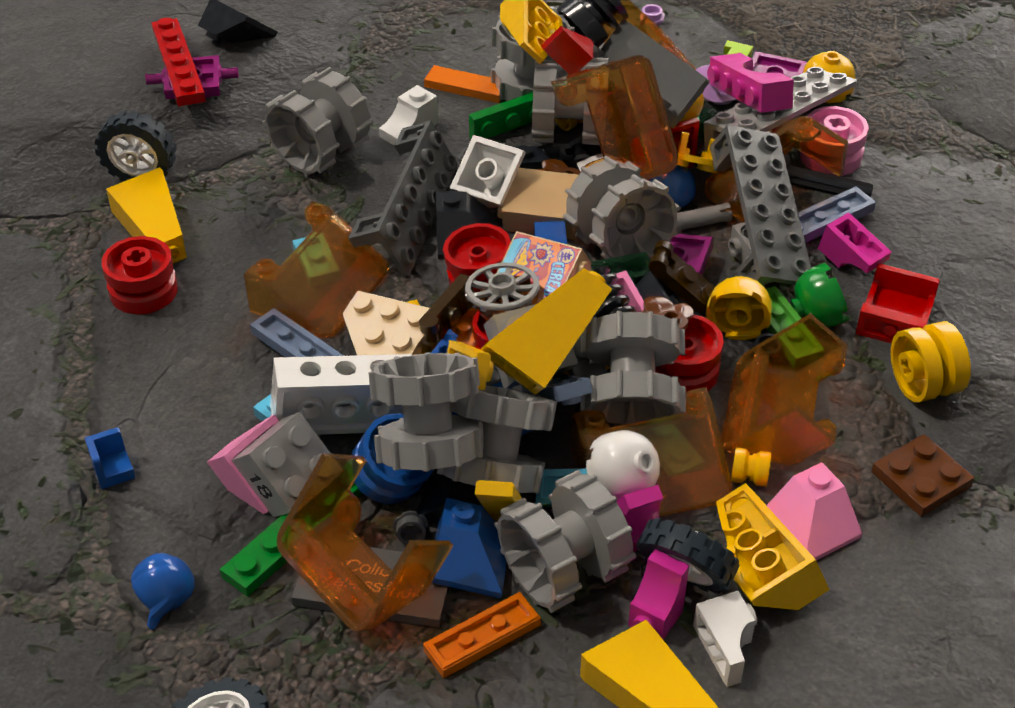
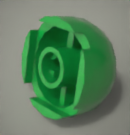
M826 263L812 267L799 277L794 287L795 298L791 300L792 307L800 317L803 316L810 325L816 328L825 329L849 321V317L842 315V313L848 311L843 293L835 277L829 279L825 271L830 270Z

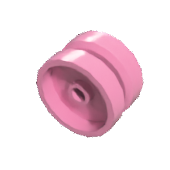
M825 106L813 110L807 115L804 124V137L800 148L801 161L809 169L835 176L853 173L860 167L863 159L864 146L869 129L866 119L849 108L839 106Z

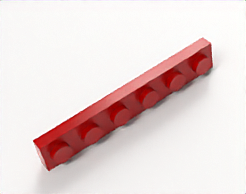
M161 18L156 22H151L153 34L178 107L206 102L202 84L178 19Z

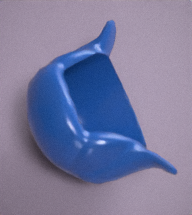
M669 163L656 168L651 173L649 181L653 182L654 179H657L669 187L667 193L672 197L674 203L681 208L687 206L694 199L696 179L687 167Z
M155 553L148 556L134 568L131 575L134 593L150 610L147 622L150 630H154L157 627L159 621L167 612L182 606L191 597L195 588V578L189 566L180 558L167 553Z

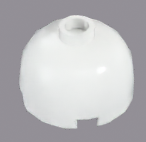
M620 430L603 434L592 443L590 449H594L591 459L587 460L586 463L587 474L589 476L595 474L597 480L612 496H616L617 500L626 494L655 486L660 475L659 456L652 442L643 435L629 430Z

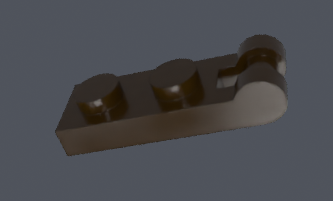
M658 241L654 247V255L651 257L648 265L650 272L706 318L708 299L715 286L710 284L691 265L673 252L674 247L669 241Z
M460 274L420 318L419 326L420 332L424 334L422 346L425 352L431 353L437 344L443 340L447 331L455 327L463 315L473 307L474 304L467 300L465 285L470 276Z

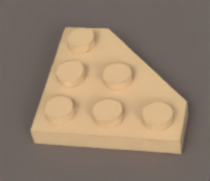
M362 291L356 292L343 312V317L357 355H418L423 350L422 338L424 334L420 332L419 320L428 311V307Z

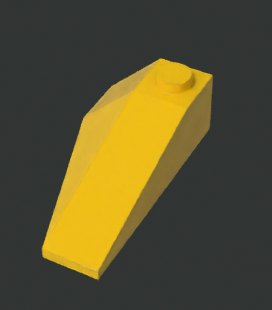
M504 0L500 4V20L502 24L509 30L520 47L539 64L542 63L548 54L542 49L541 45L560 26L563 27L562 18L543 0Z
M746 483L716 501L722 530L727 542L726 548L735 554L734 557L739 560L740 566L734 581L753 606L799 610L830 590L816 559Z

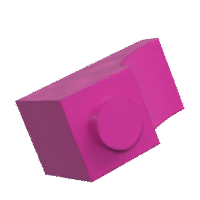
M849 212L826 225L818 247L838 268L849 263L859 267L865 273L876 268L877 264H883L889 260L892 253Z
M659 485L626 494L616 501L628 526L632 528L630 533L634 553L637 552L636 544L648 520L659 518L660 503L664 499Z
M654 549L647 560L646 570L640 587L630 603L629 627L647 620L663 640L665 639L684 609L689 572L688 564Z

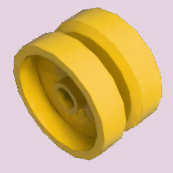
M948 321L936 322L925 325L922 329L911 328L898 331L893 337L891 344L893 373L899 388L912 402H923L935 399L938 395L947 396L959 393L968 387L971 377V362L968 348L962 335L954 325Z

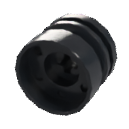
M565 0L556 10L559 15H565V19L570 27H575L574 32L590 38L598 48L609 37L603 27L604 25L615 30L619 26L617 20L621 22L629 18L620 0H582L581 3L578 0Z

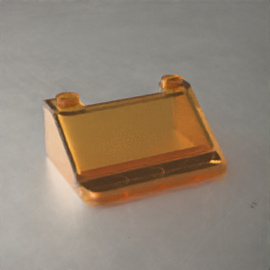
M312 201L304 211L305 220L312 225V232L281 266L275 264L272 259H261L244 273L249 310L252 313L263 316L275 308L314 336L328 338L336 335L346 324L343 312L356 292L362 291L371 294L388 274L389 263L372 246L364 245L354 248L348 239L353 228L330 207Z
M706 387L690 390L686 393V412L610 428L604 413L599 410L581 411L572 414L571 452L578 469L586 468L587 460L591 459L594 449H590V447L603 434L629 430L643 435L652 442L658 452L660 461V475L655 485H659L664 498L660 503L659 517L716 505V501L732 492L731 479L713 402Z

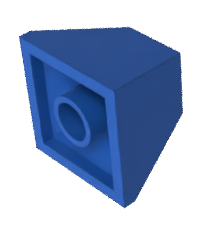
M446 498L437 527L428 582L501 598L507 561L504 554L500 551L501 545L498 530L494 525L496 522L483 506Z

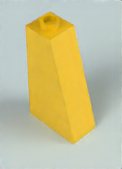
M160 167L106 189L111 212L132 237L148 236L165 242L171 250L173 263L187 258L181 228L163 170Z
M583 268L492 338L481 350L491 354V360L496 367L536 395L547 386L612 288L606 284L605 279L600 274Z
M647 620L581 654L580 677L585 683L619 708H718Z

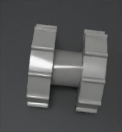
M498 15L497 25L492 27V47H496L500 56H497L495 68L491 69V83L496 84L500 100L509 101L533 92L536 60L519 46L509 30L502 24L500 15ZM559 15L562 18L563 27L574 31L575 27H570L565 19V15ZM558 64L557 81L570 80L571 76Z
M549 55L540 64L536 61L532 109V142L553 143L556 118L583 120L582 144L603 145L608 58H593L586 64L585 82L557 81L558 64Z
M328 67L319 74L315 72L300 82L302 85L300 95L293 90L284 97L279 95L265 105L267 111L262 124L266 127L271 141L270 146L275 148L286 162L287 167H293L304 173L306 177L316 171L322 173L336 163L334 159L336 148L342 153L351 146L356 149L370 139L368 133L374 120L370 116L369 108L365 101L367 98L362 96L357 87L350 81L351 78L349 76L345 77L340 73L332 71L331 67Z
M605 156L603 161L594 163L587 168L582 166V172L575 179L571 188L565 190L568 194L566 202L567 213L563 215V218L570 222L577 231L575 236L587 245L591 242L597 244L603 251L601 256L612 265L620 263L637 270L639 265L650 261L658 241L666 240L670 242L673 236L678 235L675 229L677 211L681 207L675 204L672 197L667 193L669 187L657 179H654L653 182L643 179L639 174L641 169L629 161L624 164Z
M617 311L614 314L598 318L593 317L581 334V353L587 355L590 363L609 366L610 373L590 376L593 393L582 395L583 401L580 402V411H585L589 416V420H598L613 424V426H648L665 421L672 422L680 413H685V386H680L678 377L655 373V367L674 364V360L679 355H685V329L679 328L677 318L670 319L662 315L653 314L652 311L647 313Z
M427 352L425 354L403 357L396 356L394 359L386 360L379 364H372L373 371L368 372L371 400H379L380 402L387 403V406L402 405L404 417L385 426H378V435H374L377 463H384L387 466L393 467V470H424L427 472L432 469L452 466L460 467L463 463L483 457L484 436L482 421L465 418L462 415H452L451 402H457L458 399L471 394H478V386L480 385L478 358H470L460 355V353Z
M486 385L485 390L478 389V394H471L458 399L457 402H451L452 412L465 418L482 421L484 436L483 457L463 463L460 467L440 468L437 470V474H443L453 481L476 486V481L512 482L519 493H539L545 462L538 461L528 455L518 454L523 429L551 431L557 401L509 388Z
M576 470L555 481L556 488L553 490V493L548 495L552 503L554 519L543 510L541 503H530L525 498H522L501 509L500 513L502 516L498 522L494 523L498 530L501 545L500 551L504 554L515 576V582L520 584L533 600L535 606L540 605L548 608L550 613L574 601V594L582 588L579 582L576 562L586 570L588 576L593 575L602 578L606 583L628 571L627 565L637 558L633 551V541L630 533L632 528L628 526L616 502V496H612L597 480L595 474L589 476L581 474L579 470Z

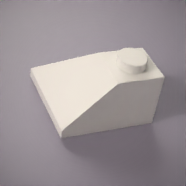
M473 135L450 189L455 192H467L488 208L502 207L526 152Z

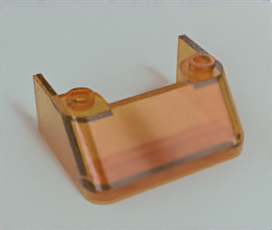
M800 116L768 131V133H774L779 136L784 156L793 148H796L840 177L843 174L848 141L813 118ZM731 164L725 172L717 171V173H712L706 179L705 194L717 205L728 202L731 208L726 209V211L732 210L734 217L741 222H745Z
M322 453L278 532V550L350 629L354 631L371 630L424 595L454 545L449 540H410L393 570H391L354 532L361 517V504L350 489L367 460L363 456Z

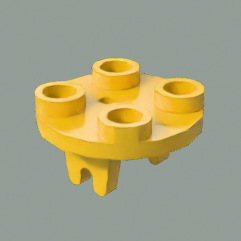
M686 132L681 133L677 151L666 150L665 156H669L668 162L688 167L689 162L697 163L696 168L717 173L714 169L710 145L715 140L713 138H710L707 152L702 151L701 157L689 154L690 149L686 148L689 133Z

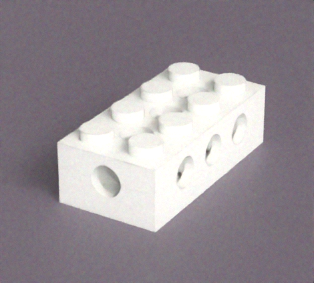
M412 354L274 358L270 403L271 415H275L280 421L282 418L301 412L317 435L365 433L374 420L386 414H403L402 405L387 406V403L371 400L368 372L373 371L372 364H379L386 360L394 359L396 356L403 357Z

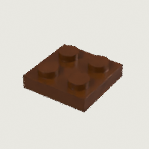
M925 434L874 462L871 471L920 517L972 487L975 478Z

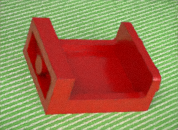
M881 263L877 264L866 302L863 303L860 310L855 334L892 344L893 337L898 331L911 328L922 329L928 323L940 280Z

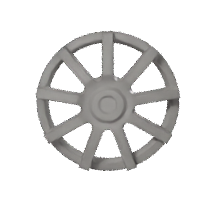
M496 263L482 267L468 278L465 285L467 300L480 307L483 312L487 310H505L507 312L525 304L529 306L532 304V299L540 291L539 279L531 269L515 263ZM506 268L505 272L496 274L491 272L492 269ZM513 268L524 271V273L517 278H514V276L511 275ZM483 273L489 279V283L477 281L475 278ZM529 278L533 279V284L518 285ZM471 287L486 290L473 293ZM530 291L526 296L517 293ZM491 296L486 302L480 300V298ZM508 297H512L517 301L509 303ZM499 298L503 301V304H494Z

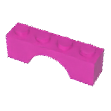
M742 53L710 57L707 76L712 86L761 113L793 108L794 79L782 73L753 71V59Z

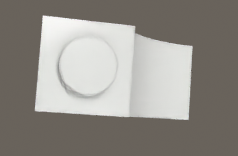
M418 85L400 95L393 114L379 128L380 137L394 145L402 128L430 120L434 126L438 124L437 96Z
M739 591L697 603L693 623L694 629L726 687L741 683L745 663L741 648L745 644L751 643L754 626L757 624V617L751 604L745 603Z

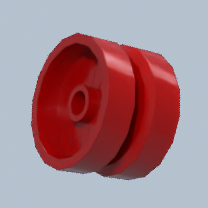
M486 223L463 226L452 232L445 240L443 246L449 284L451 285L460 274L471 276L482 267L501 263L511 243L509 234L501 227ZM498 268L492 269L491 272L496 274ZM483 273L475 278L477 281L489 283V279ZM473 287L475 292H480V288Z
M148 236L129 237L116 242L106 250L102 257V271L107 282L110 301L115 308L122 312L136 315L152 313L163 309L175 298L178 292V283L175 270L173 269L171 250L165 242Z
M693 314V317L688 320V327L685 330V355H679L674 360V364L655 367V373L678 377L680 386H685L686 397H696L707 393L716 385L720 375V359L724 346L722 332L712 321Z

